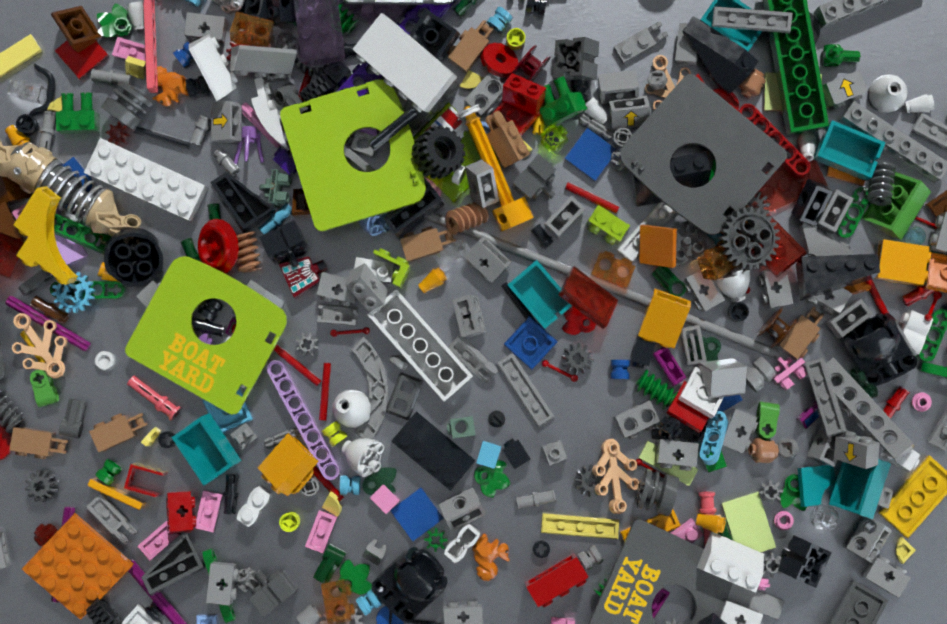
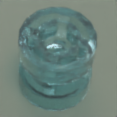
M915 226L907 230L902 241L904 243L921 245L926 239V233L921 227Z

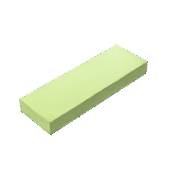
M647 441L638 458L668 475L679 477V481L690 486L699 469L691 467V471L679 470L680 466L672 465V469L661 468L660 464L655 463L657 446Z

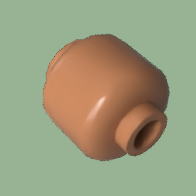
M753 69L751 74L738 86L741 90L740 94L746 98L759 96L766 83L764 74L759 70Z
M755 438L748 448V453L756 463H772L778 457L779 448L774 440L770 438Z

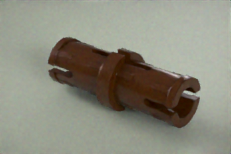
M37 295L31 301L30 306L44 313V316L47 318L51 317L63 325L68 321L70 314L57 308L56 304H50Z

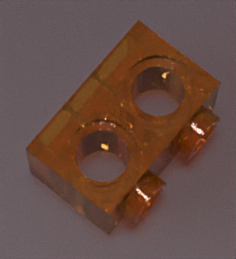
M236 12L230 29V41L239 45L269 47L274 21Z
M723 240L717 242L713 248L705 250L704 254L697 258L703 279L719 280L737 267L732 266L733 261L726 260L729 255H722L725 248L719 247V245L724 243Z
M599 252L591 275L627 288L636 266L632 265V261L626 258L621 260L614 258L615 254L611 252ZM600 261H608L610 264L609 269L602 270L599 265ZM624 267L627 270V276L620 277L617 273L618 268Z
M344 579L321 584L328 624L353 621L352 615H355V607L349 600V596L352 595L350 584H347ZM336 588L342 589L339 597H333V590ZM339 607H345L346 611L343 616L336 615V610Z

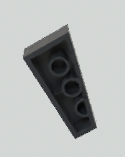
M878 254L801 257L796 263L800 301L829 291L839 290L849 285L852 286L873 280L880 273Z

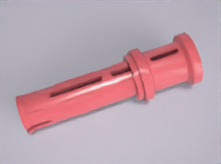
M135 375L127 383L128 386L155 405L158 412L161 411L168 416L170 421H173L182 409V407L170 402L167 396L158 394Z
M714 491L698 492L701 500L700 514L714 515L717 509L714 507V496L716 494ZM703 528L705 548L709 535L712 531Z

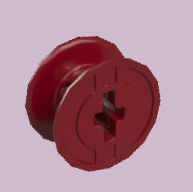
M534 45L520 60L512 73L516 74L521 69L530 77L528 80L533 82L546 66L551 56H548L541 62L533 55L537 48V45Z

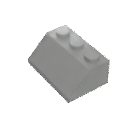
M238 45L231 48L230 71H234L236 75L247 76V73H255V77H266V74L274 75L273 78L285 79V76L292 73L297 50Z

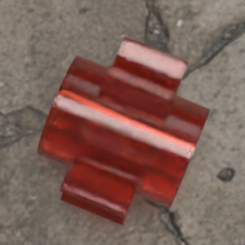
M120 122L116 126L110 124V130L105 132L110 135L108 141L111 143L115 140V145L117 146L122 142L127 144V137H131L126 132L129 127L124 126L122 128ZM117 131H119L121 135L119 138L116 134Z
M41 523L35 529L34 540L42 547L58 530L52 524L48 523L44 526Z

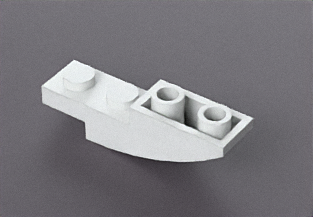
M262 77L254 79L258 97L251 100L257 117L266 131L287 151L291 150L280 112L276 109L273 99L271 100L272 88L270 84L266 83Z

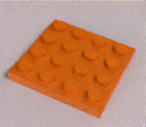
M74 513L21 570L81 620L87 614L86 609L95 600H100L134 563L80 516Z

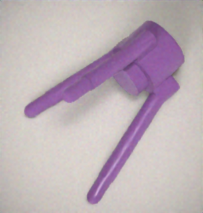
M242 127L241 142H238L234 157L236 165L242 143H245L244 161L247 162L249 144H254L255 140L260 162H264L260 134L257 133L256 127Z

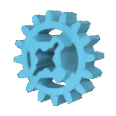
M81 272L76 273L78 276L76 280L81 281V284L71 283L64 285L59 283L58 286H52L56 289V292H53L52 295L57 296L54 303H61L59 308L64 309L66 307V312L70 313L73 310L74 313H78V308L81 311H85V305L91 306L89 300L95 299L91 293L96 290L90 288L93 282H87L89 277L87 275L82 277ZM72 289H77L75 296L71 295ZM72 300L75 305H70L65 301Z

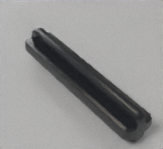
M409 108L368 142L373 150H377L418 116L417 112L413 108Z

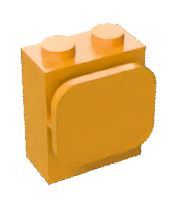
M885 239L878 242L877 254L880 273L874 279L904 285H924V282L928 279L927 263L931 259L929 246Z
M654 288L645 310L638 336L648 342H657L665 348H675L689 313L691 301Z
M287 433L258 466V469L262 472L261 477L267 483L272 484L271 489L277 494L283 493L289 496L290 494L298 493L311 479L313 467L319 461L297 438Z

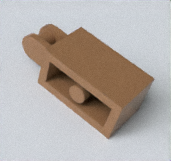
M483 20L476 30L472 27L468 31L465 30L459 37L461 41L458 45H453L448 51V61L467 74L468 70L480 58L484 48L489 44L488 37L495 28L488 26L486 21ZM481 30L486 33L484 36L479 33Z
M495 111L493 115L486 117V123L491 130L486 135L503 168L530 155L513 120L507 123L500 111Z
M432 226L421 229L422 232L414 234V232L407 233L400 239L408 262L444 252L442 246L457 242L453 234L448 230L438 233L437 228L433 229ZM445 235L447 241L441 243L439 236Z
M814 306L810 308L805 316L799 315L796 318L795 325L776 345L793 360L803 358L808 351L807 346L810 342L813 344L820 335L818 332L821 328L817 324L824 316V313L816 311ZM812 316L815 321L811 322L808 318Z
M122 413L111 417L112 421L106 424L103 421L94 425V429L89 431L98 453L138 436L136 431L148 425L142 418L144 416L143 413L131 418L129 415L122 416ZM135 420L137 427L134 428L131 421Z
M13 427L10 451H16L15 455L27 456V453L35 454L34 458L46 459V456H53V452L66 454L65 447L69 440L56 438V433ZM55 442H58L57 449L54 448Z

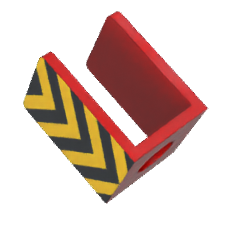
M138 463L130 464L124 489L153 497H160L162 494L160 492L133 485L136 471L140 469L161 476L167 475L168 472Z

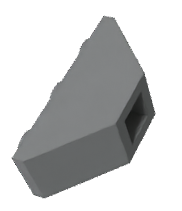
M802 223L798 227L805 254L808 256L852 255L854 251L850 250L848 244L844 242L838 243L833 240L834 237L827 232L821 233L816 230L817 226Z

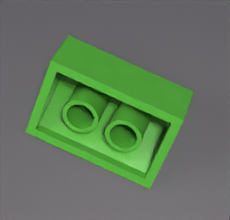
M894 172L893 196L890 198L892 203L887 206H877L871 203L862 219L886 235L902 240L931 191L922 181Z

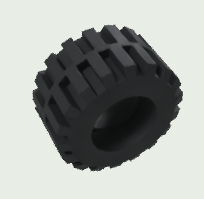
M442 125L434 126L414 141L412 157L415 158V161L413 162L419 166L418 170L420 172L423 171L425 176L430 175L432 179H441L461 167V164L464 162L463 157L465 156V151H463V148H465L464 143L461 144L460 140L462 139L460 136L457 137L454 130L450 131L449 127L446 126L444 128ZM434 146L441 151L443 159L436 154Z

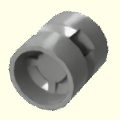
M762 356L752 363L753 368L748 367L746 371V383L756 393L763 388L764 381L770 382L777 376L774 368Z

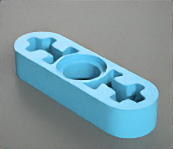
M717 411L712 419L709 418L700 449V457L706 465L715 464L719 459L728 427V419L725 413ZM719 418H721L722 421H719V422H718V428H719V429H717V424H716L715 421H718ZM713 434L719 435L718 440L715 442L709 441L710 436ZM711 450L713 455H710L709 458H707L706 455H709Z

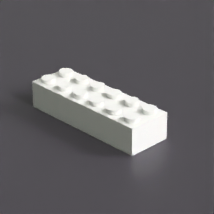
M102 138L99 139L84 171L85 174L192 223L208 191L205 185Z
M397 289L385 299L384 305L367 314L444 402L473 377Z

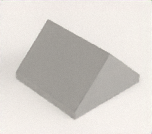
M734 358L698 363L709 399L745 393L747 366Z

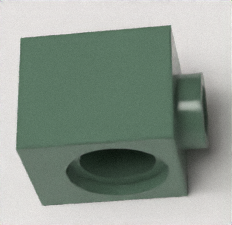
M473 416L450 419V423H447L448 435L452 434V438L474 436ZM458 422H464L467 429L465 432L459 433L456 431L455 425Z

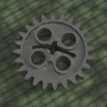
M744 207L740 208L739 211H733L734 216L728 215L727 219L729 222H722L725 229H720L719 231L724 233V235L718 237V239L723 240L724 243L719 245V247L725 248L722 255H729L726 260L733 261L732 266L739 265V269L746 268V270H752V268L759 269V265L766 266L765 260L772 261L770 255H776L773 249L779 247L775 243L776 240H780V237L775 236L779 229L773 228L777 223L770 222L772 216H766L767 211L760 212V208ZM745 221L748 222L747 229L744 227ZM761 231H763V238H762V239L760 238V232H761ZM736 238L739 239V245H738V246H736V244H735ZM752 247L754 248V255H753V256L751 255V249H752Z

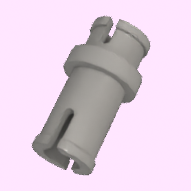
M199 115L198 122L195 121L194 125L196 127L189 142L201 146L206 131H209L210 127L208 125L211 119Z
M222 147L214 152L213 156L216 157L219 165H222L231 176L238 174L240 168L234 163L228 152H225Z

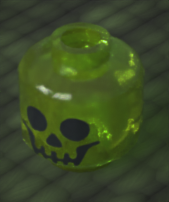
M552 124L541 134L542 140L540 142L549 152H558L568 143L567 134L569 132L563 125L558 127L556 124Z

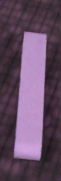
M271 361L267 366V372L309 451L319 461L317 463L318 468L324 478L328 480L337 478L341 472L340 466L286 365L281 361ZM275 364H279L282 368L278 375H275L272 371V367ZM286 380L291 385L290 390L287 392L281 388L282 382ZM294 397L300 401V405L296 409L290 405V401ZM303 414L309 418L307 425H302L299 422V418ZM312 431L318 435L316 442H311L308 438L309 433ZM320 448L327 451L325 459H320L317 455ZM330 465L336 468L334 476H329L326 472L327 467Z

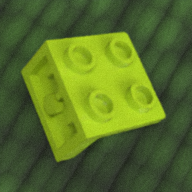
M600 205L596 207L585 224L588 226L587 230L595 235L599 233L604 237L603 240L612 246L613 244L618 245L621 242L622 237L630 227L629 224Z
M380 248L379 251L374 249L373 254L376 257L400 267L399 270L395 269L391 279L395 287L402 289L411 270L408 261L398 256L394 259L391 257L390 252Z

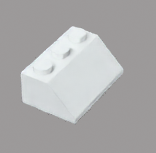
M210 34L190 43L189 51L216 101L237 88L236 82L238 80L233 71L229 72L227 68L229 63L225 55H220L217 50L220 46L216 38H211Z
M711 532L697 568L756 593L763 576L764 554Z

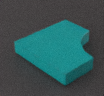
M819 465L797 468L801 507L821 505L824 491L830 485L836 483L834 467Z

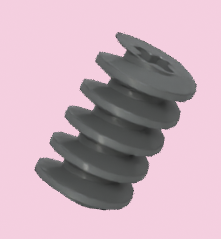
M886 162L877 163L872 178L869 181L870 187L868 188L869 194L867 199L870 203L877 206H887L892 203L890 198L893 196L892 185L894 184L893 178L895 177L894 171L896 170L894 164Z
M6 395L0 397V421H2L0 426L3 428L7 427L6 432L11 433L13 432V427H19L25 419L21 420L23 412L16 414L18 407L10 408L13 403L12 401L5 403Z

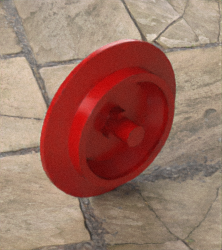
M212 219L200 231L198 253L202 263L225 274L234 267L238 258V239L229 223L222 219Z

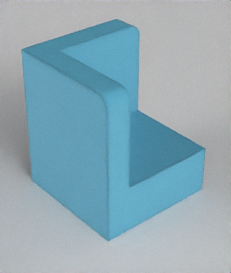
M482 441L476 463L495 468L501 446Z

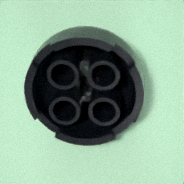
M136 227L122 229L114 234L106 245L104 253L105 268L108 274L121 282L122 285L131 287L146 285L152 282V279L162 270L163 248L157 237L145 229Z

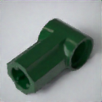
M659 266L651 274L669 294L682 297L685 294L686 285L668 267ZM672 286H681L682 293L674 294Z
M330 543L322 556L323 560L314 573L313 578L322 584L328 585L347 552Z

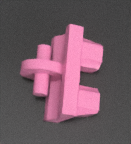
M781 357L776 359L779 365L774 370L777 373L782 369L784 371L774 378L773 383L775 385L779 384L781 388L787 391L794 385L788 377L794 372L799 380L808 375L806 367L803 365L805 361L800 358L788 367V364L792 362L790 357L785 360Z

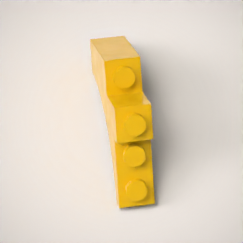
M47 186L38 187L14 223V226L19 229V233L28 237L16 256L28 267L40 265L42 270L51 273L60 284L74 283L78 276L63 260L57 247L54 233L55 213L61 197Z

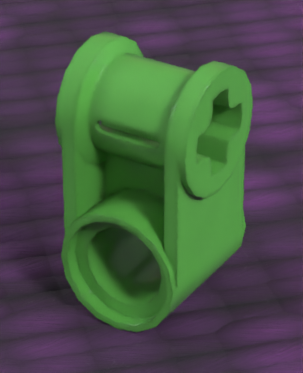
M44 370L33 371L30 375V382L38 407L59 402V395L53 378L49 377ZM41 375H43V376H44V379H42L41 381H39V380H38V377H40Z
M759 401L757 407L758 425L756 428V434L759 438H771L776 434L780 411L779 404ZM764 427L770 430V432L766 433V435L765 431H762V428Z

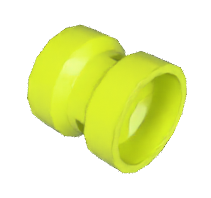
M519 28L511 29L506 36L507 46L514 51L522 49L525 44L524 31Z
M338 421L333 422L321 431L324 436L329 438V443L332 447L348 437L345 431L340 429Z
M293 511L287 512L281 516L279 525L283 531L292 532L299 527L300 517Z

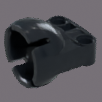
M890 313L872 315L844 336L846 348L862 373L865 383L870 387H876L900 377L914 369L918 364L916 351L910 345L897 320ZM911 356L913 359L906 361L904 357ZM870 373L877 374V376L874 378H871L868 375Z
M412 547L399 555L373 581L371 588L380 601L401 621L412 623L420 613L444 592L448 581L447 577L443 576L444 569L434 556L424 549L418 550L417 547Z

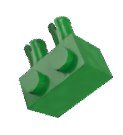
M564 76L553 81L559 94L557 100L554 97L550 84L543 86L546 87L545 105L540 109V113L546 127L558 125L587 110L581 92H570Z
M62 93V110L56 112V131L61 134L100 133V114L93 110V93H80L81 110L79 111L74 110V94L67 93L66 95V93Z

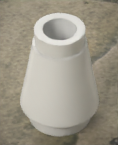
M143 2L127 4L128 9L126 10L134 30L145 29Z
M925 94L905 102L906 113H930L931 110L935 109L932 95Z
M591 97L585 103L587 110L584 112L600 124H604L610 118L598 99Z
M803 132L798 138L800 152L808 161H812L814 159L817 138L812 132Z

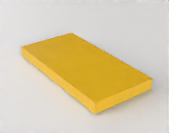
M927 455L892 495L889 508L881 507L877 513L908 539L947 495V470L930 455Z

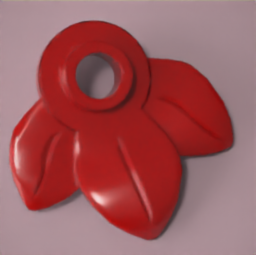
M582 300L579 307L573 305L563 313L568 321L561 329L567 334L590 333L596 328L597 321L593 316V307L586 300ZM585 320L590 321L588 326H584Z

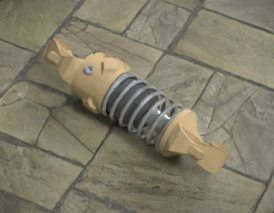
M0 140V176L7 177L17 183L24 192L31 194L38 187L47 186L61 197L59 209H63L68 205L67 213L70 214L77 208L75 212L76 219L80 218L85 212L83 223L89 226L93 233H108L113 236L122 229L140 228L141 220L138 216L134 214L119 215L114 201V194L111 190L103 189L102 185L96 186L94 180L88 181L86 175L80 176L78 171L72 172L70 166L64 167L63 162L54 157L50 150L44 147L39 148L31 142L21 145L3 146ZM92 183V189L89 193L86 192L87 186ZM100 188V191L94 196L95 191Z

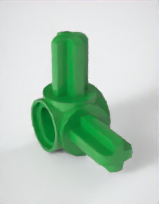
M839 44L823 46V66L836 67L840 66L842 62L860 61V51L843 50Z

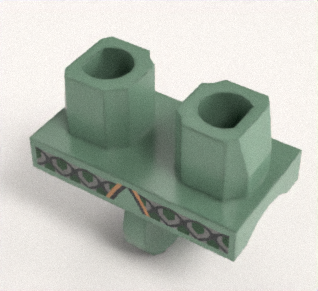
M272 169L271 179L266 178L265 184H261L259 190L264 191V198H269V204H272L275 208H280V204H289L290 195L288 192H282V186H290L292 177L289 174L281 173L278 169Z

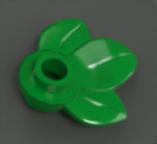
M115 3L112 13H97L98 23L102 26L98 33L107 38L116 35H128L132 30V25L127 19L128 13L126 9ZM120 26L126 27L125 29H119Z
M497 460L495 468L480 466L475 470L474 479L480 484L481 492L485 496L494 498L496 489L502 490L510 486L509 478L503 473L507 465L506 462ZM483 472L487 474L485 479L481 478Z
M791 474L784 481L785 487L779 496L781 498L780 504L783 508H787L792 504L797 509L805 511L807 507H801L798 475ZM793 480L797 483L795 487L791 486V481Z
M348 559L341 565L339 570L341 577L337 582V587L341 593L350 594L354 592L362 595L372 589V584L366 580L370 571L369 564L361 563L354 566ZM344 581H349L351 586L345 587Z

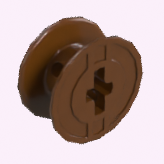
M783 307L779 308L766 321L756 335L758 337L765 331L771 335L774 341L770 348L775 347L797 321V319H793L789 324H786L778 316L782 312ZM779 320L785 326L781 327L776 321ZM769 329H773L777 335L772 334Z

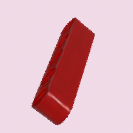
M752 104L742 105L739 112L741 114L743 111L750 112L751 117L747 119L755 125H762L765 128L763 132L770 138H775L778 144L791 154V158L786 159L781 166L795 179H803L810 170L809 161ZM796 166H803L805 172H798Z

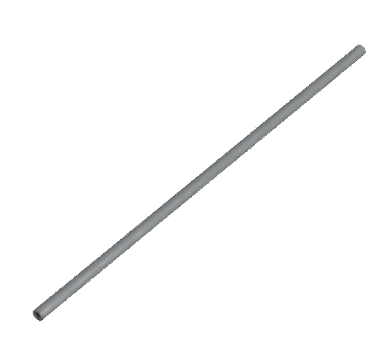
M434 212L426 218L446 227L445 216ZM470 228L461 232L477 240L485 236L497 248L532 262L538 260L542 266L647 307L651 299L478 229ZM691 314L687 315L685 323L693 326L700 325V328L775 359L779 353V350L776 348H770L766 344Z

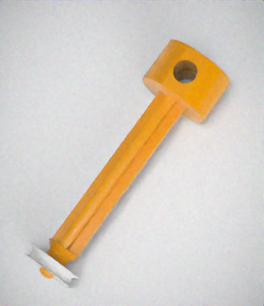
M480 104L472 107L467 106L463 111L455 115L458 116V120L466 119L465 125L469 129L481 160L493 167L501 207L492 210L500 232L526 222L534 218L525 196L514 200L480 121L481 118L476 115V112L482 110L479 107Z

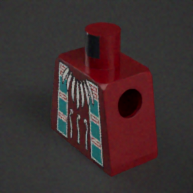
M309 256L297 259L299 265L295 268H292L289 261L279 264L295 299L319 284L320 277L318 274L328 270L324 259L313 264Z

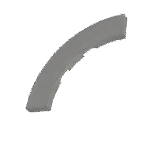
M363 336L351 351L360 361L367 376L371 412L369 420L364 422L363 425L358 426L354 432L361 439H373L386 413L388 381L385 368L377 351Z

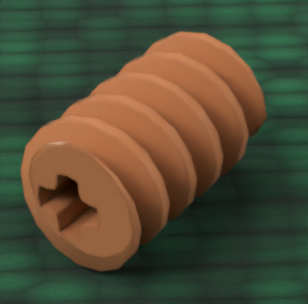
M475 202L448 211L445 216L446 227L451 234L455 235L458 232L461 233L464 230L474 228L476 225L479 226L482 223H486L489 214L486 207L482 208Z
M256 231L237 234L240 250L238 257L241 258L236 262L239 265H243L238 268L239 272L248 273L262 270V268H257L261 261L255 260L260 254L254 253V250L258 249L259 246L252 244L257 239L251 238Z

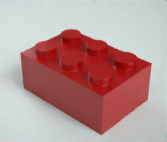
M575 553L526 581L525 585L537 607L542 606L544 608L553 603L552 599L558 595L560 598L570 592L569 589L576 585L578 588L585 584L588 575Z

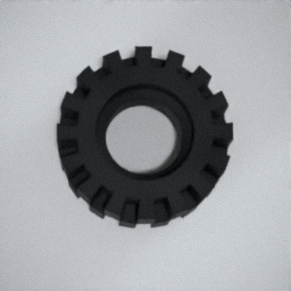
M323 74L317 77L316 80L311 81L310 84H307V87L303 88L299 95L306 102L330 94L336 89V86L327 74Z
M103 599L95 600L86 609V613L89 615V619H92L93 624H122L120 616L117 615L118 613Z

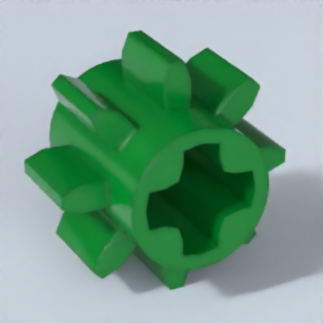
M437 527L433 533L428 530L427 533L430 536L429 538H424V541H429L427 549L431 546L434 547L435 552L438 547L444 549L445 547L442 543L448 541L447 538H443L445 531L440 533ZM433 535L435 537H437L438 535L440 536L439 544L437 542H435L434 544L432 543Z

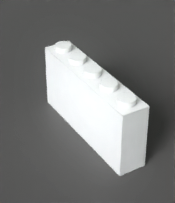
M383 13L378 16L353 48L357 53L356 57L361 62L365 63L367 61L371 65L370 70L376 75L382 74L385 77L383 81L392 88L393 86L398 88V94L405 100L409 98L413 101L412 106L419 112L422 110L429 112L457 78L452 71Z

